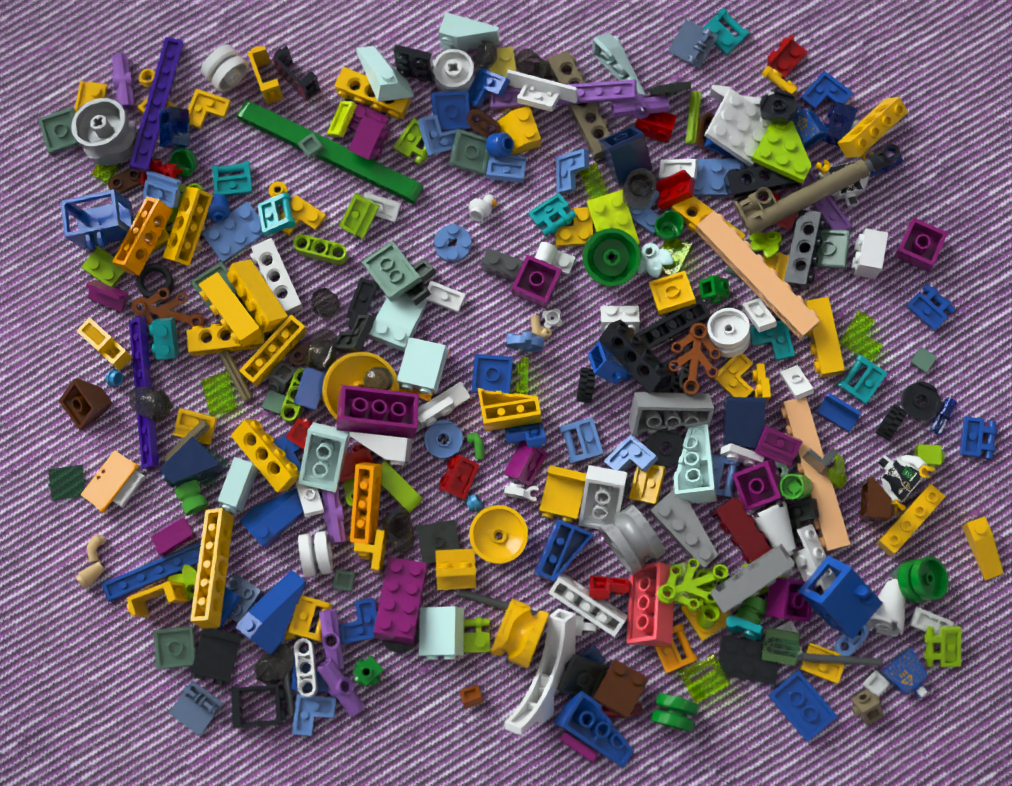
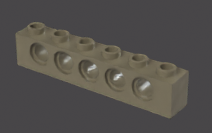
M568 50L547 58V66L555 82L565 85L584 83V75L581 70H577L575 66L577 65L576 59L573 54L570 55ZM569 70L571 74L565 75L562 72ZM587 103L585 107H581L578 104H567L593 159L597 160L603 157L604 153L599 140L612 134H609L607 130L609 127L606 119L601 118L599 114L601 110L598 103ZM593 118L595 119V121L593 123H589L586 121V119ZM599 133L603 135V137L601 139H597L594 137V135Z

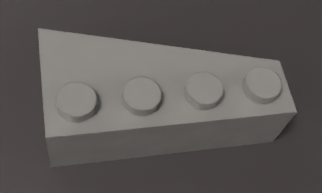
M634 392L628 423L632 437L639 436L641 432L648 431V434L656 433V430L667 428L668 430H674L682 425L691 427L711 423L714 406L710 394L696 393L689 396L685 393L653 392L649 394L648 392Z
M675 488L650 510L649 514L690 558H695L699 561L700 569H705L717 558L718 553L689 501L676 497Z
M779 544L725 581L716 585L710 594L722 612L725 613L731 608L741 605L747 597L752 598L760 592L759 589L766 586L767 588L776 582L775 579L778 576L782 575L784 577L793 571L792 567L795 562L784 546Z

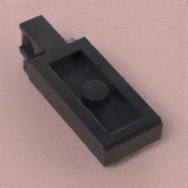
M360 278L347 311V318L350 319L348 324L350 330H352L358 315H368L378 289L376 282Z

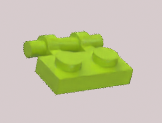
M412 119L393 146V149L408 159L412 154L417 155L413 162L420 166L422 161L427 159L428 155L425 145L422 150L418 148L423 137L417 119Z
M476 617V619H464V627H476V632H464L463 653L490 652V632H482V626H490V618L482 619V617Z
M960 626L940 627V634H934V627H926V634H924L926 666L932 667L934 666V660H939L941 667H961L962 629ZM934 643H940L939 651H934Z

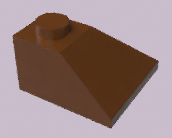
M78 378L71 382L58 400L79 431L105 414L112 405L109 396L101 387Z
M869 477L862 483L860 522L888 521L894 515L895 510L892 498L873 477Z

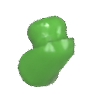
M476 432L474 434H467V442L469 444L474 443L475 459H484V443L479 434Z

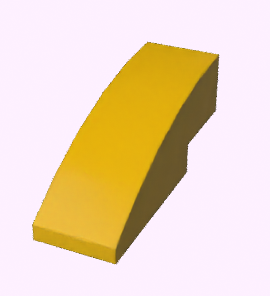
M91 318L77 330L86 341L119 371L133 358Z

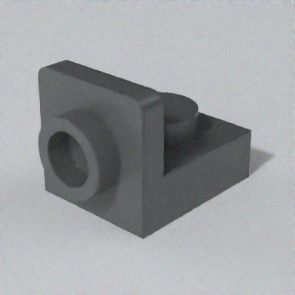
M281 361L269 374L268 387L272 391L284 395L286 393V386L292 381L297 369Z

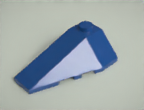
M297 488L254 507L239 520L265 549L304 514Z

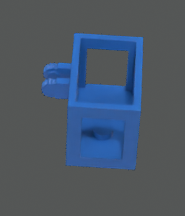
M114 189L60 201L64 237L83 249L93 250L95 246L102 248L108 243L124 240L134 221L132 202ZM106 197H111L112 204L85 210L75 205ZM68 213L77 218L78 231H70Z
M830 556L825 558L798 591L830 627L852 639L883 604L852 567ZM830 569L837 578L821 596L811 589L824 573Z

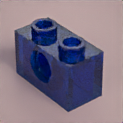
M836 102L835 107H830L827 115L830 118L829 123H824L830 134L822 139V141L839 147L838 142L850 132L858 109L840 102ZM834 122H840L842 127L835 126Z
M169 106L159 110L161 147L179 149L190 146L188 109Z

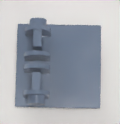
M686 19L668 52L700 69L718 36L713 34V31L704 29Z
M234 573L226 587L241 596L239 602L229 615L231 619L239 623L251 606H254L253 603H256L259 597L262 596L260 595L262 591Z
M192 680L189 685L183 688L182 695L168 713L200 736L224 703Z

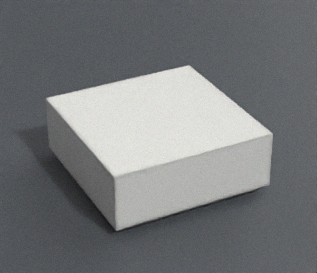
M874 670L862 685L872 695L876 694L879 697L890 683L877 670Z

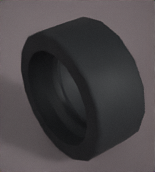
M147 264L140 275L136 277V286L147 299L157 293L149 292L144 286L145 278L152 272H161L166 278L164 287L168 288L170 293L173 290V276L162 264ZM162 290L161 295L166 297L167 292Z

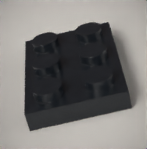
M395 44L393 52L397 71L404 78L413 77L421 82H433L432 53Z
M722 635L716 675L775 685L778 662L762 660L764 642ZM774 644V648L780 649L781 645ZM767 646V652L772 654L773 649ZM774 649L773 654L780 655V650Z

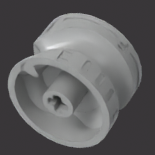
M98 98L87 102L76 112L71 124L74 138L83 147L88 157L96 164L103 166L116 165L126 160L133 153L138 131L135 125L129 121L123 107L113 99Z
M630 505L614 517L615 525L609 524L599 527L602 536L615 556L633 576L644 568L646 556L650 555L658 559L666 553L659 537L634 505Z

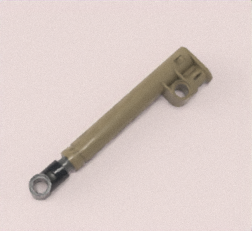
M889 144L884 149L868 156L867 160L863 161L860 159L854 162V164L852 163L776 201L770 189L762 187L748 195L747 199L739 203L734 201L733 205L749 235H752L868 177L870 171L876 172L888 165L894 164L900 156V148L895 144ZM892 151L895 158L887 157L886 152ZM765 194L768 200L760 201L758 195Z

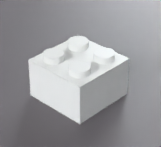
M865 228L863 234H859L854 246V250L857 252L851 263V268L854 269L853 275L876 279L883 267L888 232Z

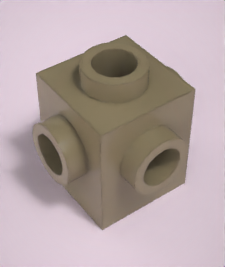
M868 689L851 698L853 704L851 709L856 718L860 717L867 726L884 717L879 697L876 694L872 695Z

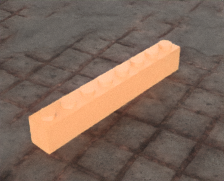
M714 211L711 212L697 225L695 231L800 340L803 339L818 325L820 321L818 314L805 306V301L799 295L796 296L792 292V288L787 282H782L778 278V273L765 264V260L761 255H756L752 251L751 245L739 237L736 229L730 228L725 223L726 220L721 214H716Z
M803 397L798 400L784 401L781 405L782 408H780V415L782 419L786 420V434L802 440L796 455L798 461L796 463L797 472L811 480L813 489L808 498H816L820 518L812 520L814 529L819 532V540L825 553L850 546V541L833 485L827 473L828 468L826 466L819 473L802 458L810 448L822 459L824 457L807 398Z

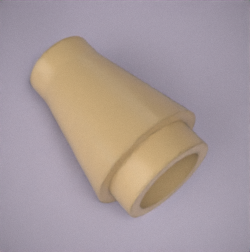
M96 562L92 566L78 572L79 575L75 578L86 589L95 583L105 569L99 562Z

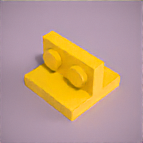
M685 271L649 282L658 315L696 304Z
M376 530L374 545L354 544V552L360 559L371 560L372 558L371 570L376 574H382L387 534L383 530Z
M473 548L435 550L437 590L476 588L475 551Z

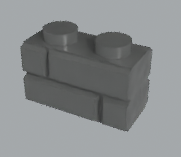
M487 248L481 263V270L514 282L521 269L523 260L513 259L512 256Z

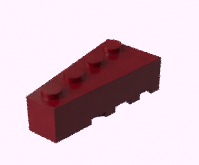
M734 497L711 511L710 514L713 518L718 517L720 528L723 532L730 533L732 544L738 550L742 549L744 553L741 555L749 565L773 548H770L766 543L768 539L762 531L759 532L755 527L757 523L751 515L748 516L744 511L746 507L743 502Z

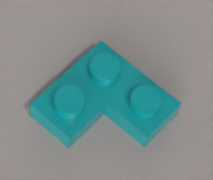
M781 320L776 321V327L762 332H758L755 326L750 327L752 347L771 343L775 361L795 357L789 329Z

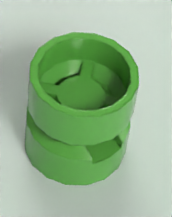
M788 474L780 482V491L788 499L803 500L812 493V482L805 475Z
M197 480L186 482L174 490L178 500L183 501L181 507L186 516L195 514L209 505L205 496L200 494L202 489Z
M757 596L747 597L743 600V607L738 609L735 616L760 625L762 621L760 616L765 614L767 602Z

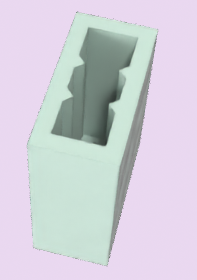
M409 337L397 378L401 388L410 391L413 388L420 390L419 392L430 395L431 392L437 394L449 351L446 345Z
M234 457L218 498V502L222 504V508L233 514H236L237 511L243 512L258 472L257 467L253 463Z
M420 608L419 655L426 656V660H438L439 656H444V660H456V656H463L464 608Z

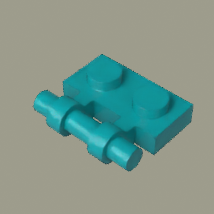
M560 193L528 212L529 217L539 229L544 225L547 226L542 230L545 237L556 233L558 228L565 224H570L571 220L577 217L574 211L566 213L570 206ZM558 216L561 217V218H560L559 220H557L556 222H554V223L552 222V220L555 219V218H557Z

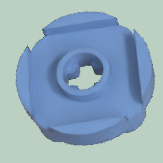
M453 223L441 228L435 235V251L446 262L462 261L471 251L470 234L461 226ZM450 240H457V242H456L457 246H456V247H454V246L449 247V246H448V245L450 244L449 241H450Z
M523 332L522 335L508 333L506 347L518 351V348L525 349L524 352H539L544 349V337H534L532 332Z
M439 420L428 428L424 436V442L427 450L433 457L449 459L460 452L463 445V435L460 428L453 424V422ZM441 435L449 438V441L444 445L442 442H438V439L442 437Z

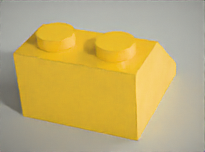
M530 106L512 110L497 121L500 124L501 132L509 134L513 139L514 147L510 155L541 147V137Z

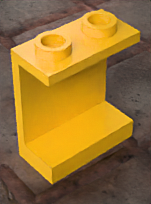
M257 46L252 48L247 53L266 104L284 99L277 79L263 83L259 74V67L271 64L266 47Z
M549 465L544 493L539 507V513L542 514V517L548 519L558 517L567 523L577 522L587 474Z
M168 581L127 597L128 612L133 617L148 618L150 614L146 601L166 594L169 603L184 604L189 602L184 584Z

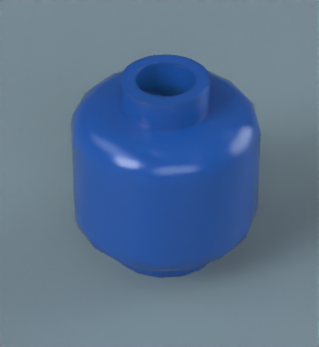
M507 133L491 134L486 141L487 152L494 158L510 155L514 147L513 139Z
M213 194L207 217L215 222L224 221L230 216L228 198L221 194Z

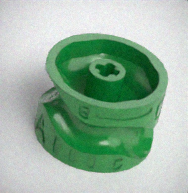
M609 228L594 233L587 240L583 249L582 260L586 272L593 280L605 286H618L626 283L636 274L640 266L641 253L637 242L630 234L620 229ZM610 254L614 255L613 260H610L608 258Z

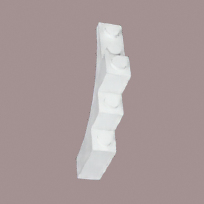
M557 609L548 616L546 642L536 676L521 704L504 722V729L522 735L536 722L544 723L554 714V693L558 691L557 687L565 673V663L575 654V613Z

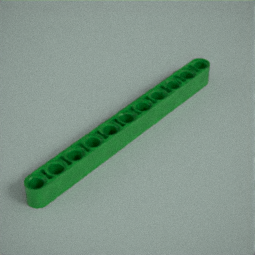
M245 100L236 116L243 123L299 150L301 148L297 143L313 132L248 100ZM313 132L324 146V149L314 157L409 203H416L424 188L422 184L378 162L359 156L349 151L348 148Z

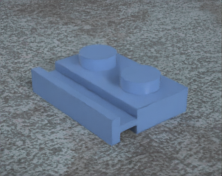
M489 155L486 179L524 183L527 157L508 155L506 157L494 158Z
M147 171L148 177L145 180L143 198H156L168 207L177 208L180 196L179 185L182 181L153 171Z

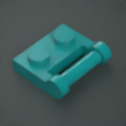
M724 7L702 27L713 31V34L718 36L714 45L725 56L729 55L750 34V31L737 23ZM723 19L739 36L736 38L719 21Z
M250 161L226 166L212 165L214 194H221L227 197L253 193ZM244 171V174L219 177L223 173Z
M282 193L257 204L262 233L266 237L285 228L295 227L296 222L292 217L289 193ZM280 204L283 205L285 218L282 220L278 207Z
M858 355L855 358L856 362L844 379L838 382L837 387L866 405L888 373L862 355ZM862 366L866 367L867 370L855 387H851L849 384Z
M733 615L728 616L726 619L730 633L741 632L745 634V638L756 641V638L762 639L764 633L763 626Z

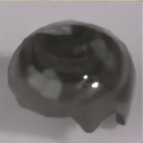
M482 40L481 42L484 45L477 47L475 64L477 68H491L497 60L498 51L495 43L489 40Z
M329 288L317 289L312 294L311 308L317 316L328 319L338 313L340 307L339 298Z
M384 367L371 368L363 378L365 388L390 391L394 384L393 375Z

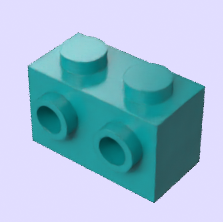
M175 317L160 318L152 321L149 331L154 339L152 353L156 355V360L176 358L180 353Z

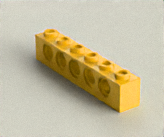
M223 508L205 510L190 620L202 629L219 628L221 622L234 516Z

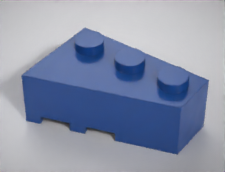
M560 519L556 520L533 575L549 582H554L595 534Z

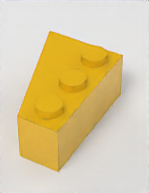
M478 388L485 432L542 422L538 396L517 393L507 394L502 393V391L493 392Z

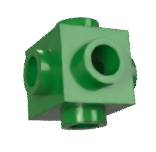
M712 275L699 281L702 300L718 304L722 303L723 299L730 297L728 279L721 278L719 275Z
M371 655L365 661L363 658L354 665L355 670L353 671L356 675L354 680L360 686L365 685L366 687L370 685L374 687L381 680L379 676L385 672ZM366 670H370V674L368 676H365Z

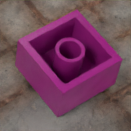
M363 115L348 150L368 160L380 158L384 149L382 145L390 137L391 131L389 129L391 126L371 116Z
M913 217L907 226L894 257L929 272L935 264L948 232Z
M527 255L511 288L512 294L546 309L562 276V269Z
M774 460L765 461L732 474L741 500L746 507L745 511L753 510L785 498L780 491L781 477Z
M776 578V582L769 586L766 616L811 622L812 607L798 592L806 581Z

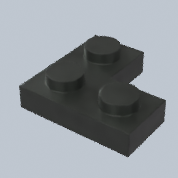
M425 258L413 267L422 281L405 292L415 305H418L431 295L429 289L423 283L437 273Z
M358 315L351 331H340L333 349L338 352H360L365 344L364 341L368 333L372 329L375 318L371 315Z
M816 498L787 504L795 544L802 542L797 530L804 527V521L820 518Z

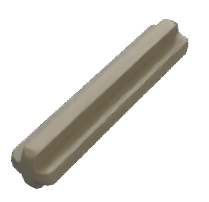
M228 350L221 352L220 358L244 402L250 401L253 395Z
M204 420L198 423L164 456L165 461L169 460L192 436L196 440L200 439L210 429L209 424Z

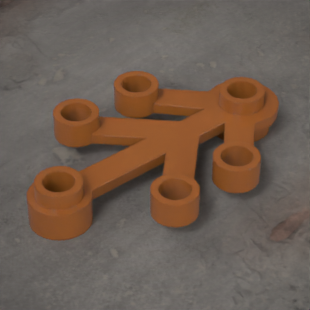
M165 287L159 289L156 294L148 299L138 297L132 303L133 312L138 316L146 317L148 326L152 325L151 322L154 321L150 313L158 315L159 319L175 317V320L189 323L191 327L203 326L205 324V317L201 313L187 315L171 310L177 305L188 301V295L184 292L177 294L176 298L161 307L153 306L152 304L170 296L169 289ZM162 290L167 292L166 297L161 295ZM180 295L185 296L184 302L179 300ZM139 303L144 305L143 310L138 308ZM194 318L199 319L198 325L194 324ZM177 330V337L179 338L180 332Z
M703 323L693 324L689 330V335L679 342H674L671 346L673 354H680L683 347L693 342V348L677 360H672L668 365V370L676 373L683 364L691 360L688 380L683 385L684 393L689 396L695 395L699 390V384L696 381L698 362L706 370V376L709 379H715L718 375V369L712 366L700 350L702 343L709 351V358L712 361H717L721 356V351L715 348L707 337L708 329ZM700 330L702 335H696L695 331ZM678 345L680 350H674L673 346ZM712 352H717L718 357H713ZM671 364H676L677 369H672ZM710 370H714V371H715V375H714V376H711V375L709 374V371H710ZM688 385L693 386L694 390H693V391H689V390L687 389V386H688Z

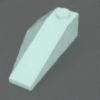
M609 32L593 39L592 54L618 81L636 79L637 94H643L646 97L620 40Z
M374 46L356 48L357 55L378 102L413 97L414 94L408 81Z
M708 424L688 427L683 443V451L678 461V468L674 474L675 496L697 504L715 502L717 497Z

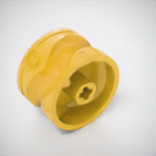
M512 599L498 630L491 654L501 656L507 652L508 661L528 669L550 613L539 611L536 615H532L531 607L528 604Z

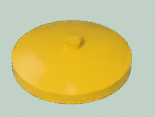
M353 352L337 359L326 372L322 385L325 406L336 420L338 395L342 385L400 391L397 375L391 365L380 356L369 352Z

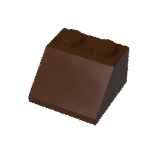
M614 659L593 699L602 706L628 719L649 678Z

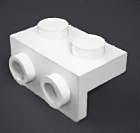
M601 306V335L610 323L620 319L628 325L634 334L638 333L640 325L639 306Z

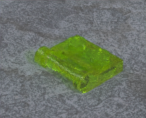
M714 653L709 654L708 658L687 669L679 670V675L695 703L731 684ZM710 665L714 668L710 673L693 682L691 681V675Z

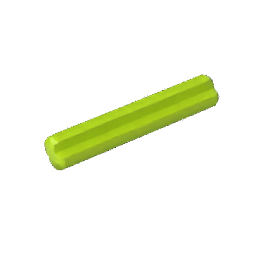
M693 91L690 95L686 143L690 145L696 144L702 95L699 91Z

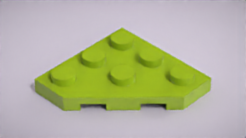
M793 121L785 125L771 122L751 159L752 162L802 184L812 167Z

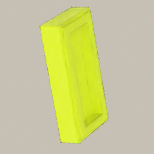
M340 101L327 132L329 136L344 137L357 104L351 101Z

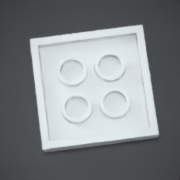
M729 89L704 136L748 166H751L754 163L751 161L752 156L771 121L762 119L760 108L734 90Z

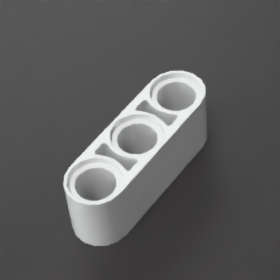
M300 639L294 646L298 690L301 695L311 698L318 692L315 648L309 640ZM303 643H308L309 651L302 654L300 646ZM304 663H310L311 670L309 673L304 674L301 668ZM306 683L313 685V690L309 694H306L303 690Z

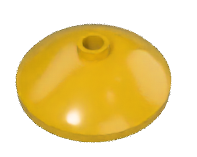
M503 505L487 507L480 511L471 523L469 531L470 543L475 553L487 562L494 564L511 562L526 547L528 540L526 522L516 510ZM501 533L503 537L498 540L495 538V535Z

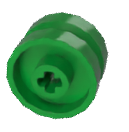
M924 557L906 561L901 565L898 572L899 589L906 600L912 603L939 600L945 596L948 590V573L942 562L935 557Z
M658 693L655 704L666 709V711H653L651 721L663 726L693 733L695 721L684 716L698 715L700 705L682 697Z

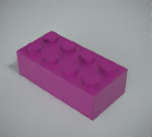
M348 385L341 386L338 395L336 430L413 439L418 427V394Z
M388 557L374 628L375 639L414 645L427 576V563Z

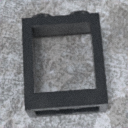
M280 684L231 688L233 728L283 725V720H286V709L282 708V700H285L284 688H281ZM275 691L276 720L244 723L242 693Z

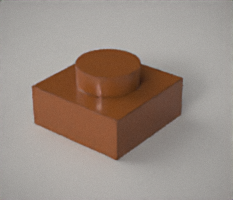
M478 684L459 691L465 709L484 703Z

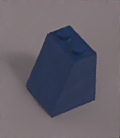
M630 126L599 140L612 178L618 185H626L631 182V179L644 177L649 171L653 170L644 133L636 127Z
M726 397L723 404V446L732 443L751 451L757 448L765 427L766 398Z
M193 436L159 468L163 473L160 477L172 488L174 486L179 487L192 480L200 482L226 470Z

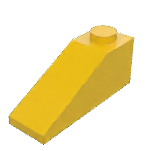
M984 516L964 524L962 529L984 580L986 581L1004 574L995 540L986 517Z

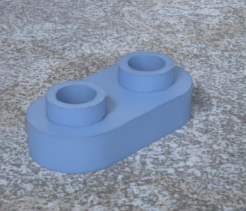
M864 625L860 630V636H855L854 639L842 634L835 642V651L842 656L853 654L868 637V627ZM842 643L847 644V650L841 648Z

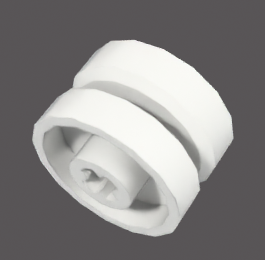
M227 44L219 47L207 57L201 67V73L208 81H212V85L219 92L223 93L234 88L245 77L249 65L241 56H238L237 51L231 45Z
M449 49L437 56L433 64L434 81L437 88L441 92L469 91L474 81V65L466 52L459 49Z
M723 308L716 311L707 323L709 340L715 348L721 351L722 357L729 358L743 354L750 344L748 318L740 310L734 308Z
M327 531L316 532L314 537L315 545L309 533L298 536L300 560L305 578L316 576L317 563L323 575L333 573V554Z

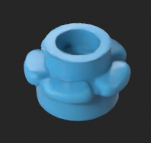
M116 368L109 371L105 377L108 386H120L123 381L122 372Z
M476 494L468 495L466 503L469 509L479 512L480 508L483 507L482 501Z

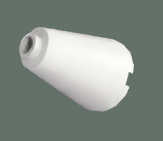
M784 501L781 503L782 507H779L777 504L756 514L758 518H754L757 523L755 527L759 532L762 531L768 539L767 543L771 548L782 544L788 554L792 555L794 554L793 549H796L787 504Z
M892 579L886 582L878 596L883 604L865 625L869 629H871V626L877 628L876 632L879 634L897 637L898 633L903 635L906 598L899 589L898 580Z

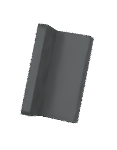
M810 448L802 458L817 472L821 473L839 452L832 448L822 459Z

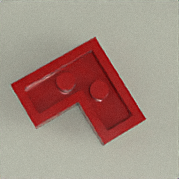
M590 575L589 597H593L595 600L609 599L610 592L619 595L629 593L628 578Z

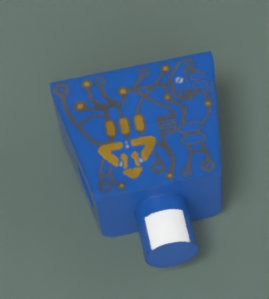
M798 105L797 114L790 121H793L806 151L830 133L814 111L807 109L802 111L800 105Z
M600 341L588 353L595 375L613 384H618L622 379L625 381L631 379V373Z
M912 648L907 649L879 672L902 694H907L912 690L920 699L928 692L921 683L928 675Z

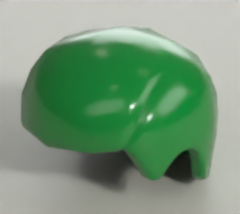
M186 148L176 149L170 157V163L176 164L177 168L183 169V173L179 174L182 175V178L193 174L198 166L196 155Z
M665 211L655 222V233L664 241L676 240L683 232L684 220L682 216L676 211Z

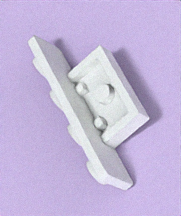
M512 70L507 71V79L510 80L509 86L522 89L517 97V102L520 104L552 112L559 99L573 103L578 101L576 87Z
M461 382L418 408V427L416 432L426 426H431L438 418L450 414L454 408L470 399L469 393Z
M812 524L797 530L804 548L792 554L804 581L809 579L827 557ZM828 569L815 584V587L821 585L825 592L836 579L834 573Z

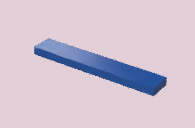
M201 541L102 583L108 602H112L182 572L183 565L185 564L192 567L198 565Z

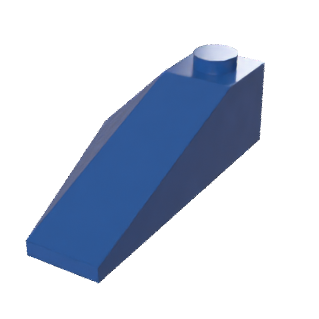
M291 570L245 614L235 628L272 656L286 636V629L293 618V611L296 604L299 603L306 581Z
M580 691L563 706L553 724L624 768L634 752L622 734L617 731L611 719L603 712L600 704Z

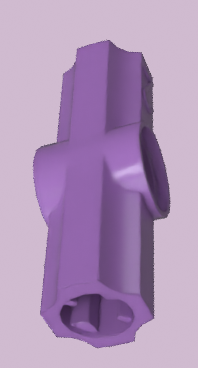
M115 53L111 57L114 71L112 80L117 93V100L125 111L135 108L133 93L135 85L132 72H130L129 58L127 54Z
M637 94V100L611 102L612 117L634 115L637 119H644L650 113L668 112V96L646 98L643 94Z
M337 487L336 493L321 489L324 503L323 515L328 528L329 542L331 545L346 543L345 514L340 501L339 488Z
M336 609L319 611L323 636L322 644L326 660L332 658L339 669H344ZM330 635L335 636L337 643L329 644L327 637Z
M332 658L321 663L317 670L328 684L330 695L338 698L350 717L360 713L365 705L354 691L353 681L348 677H344Z

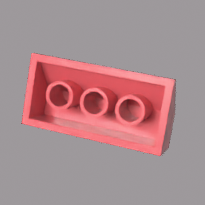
M662 562L646 564L634 576L630 574L626 644L654 647L672 645L674 602L665 604L657 597L659 587L668 582L670 565ZM664 593L666 597H670L668 593Z

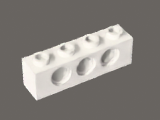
M272 238L251 246L253 253L250 255L254 264H259L260 270L258 271L266 280L286 314L289 316L304 309ZM267 259L273 260L270 265H264V261ZM273 276H280V279L277 282L271 281V278ZM281 292L288 293L285 298H278Z
M563 572L549 591L550 595L614 637L628 617L627 614L607 601L595 600L593 597H589V589Z

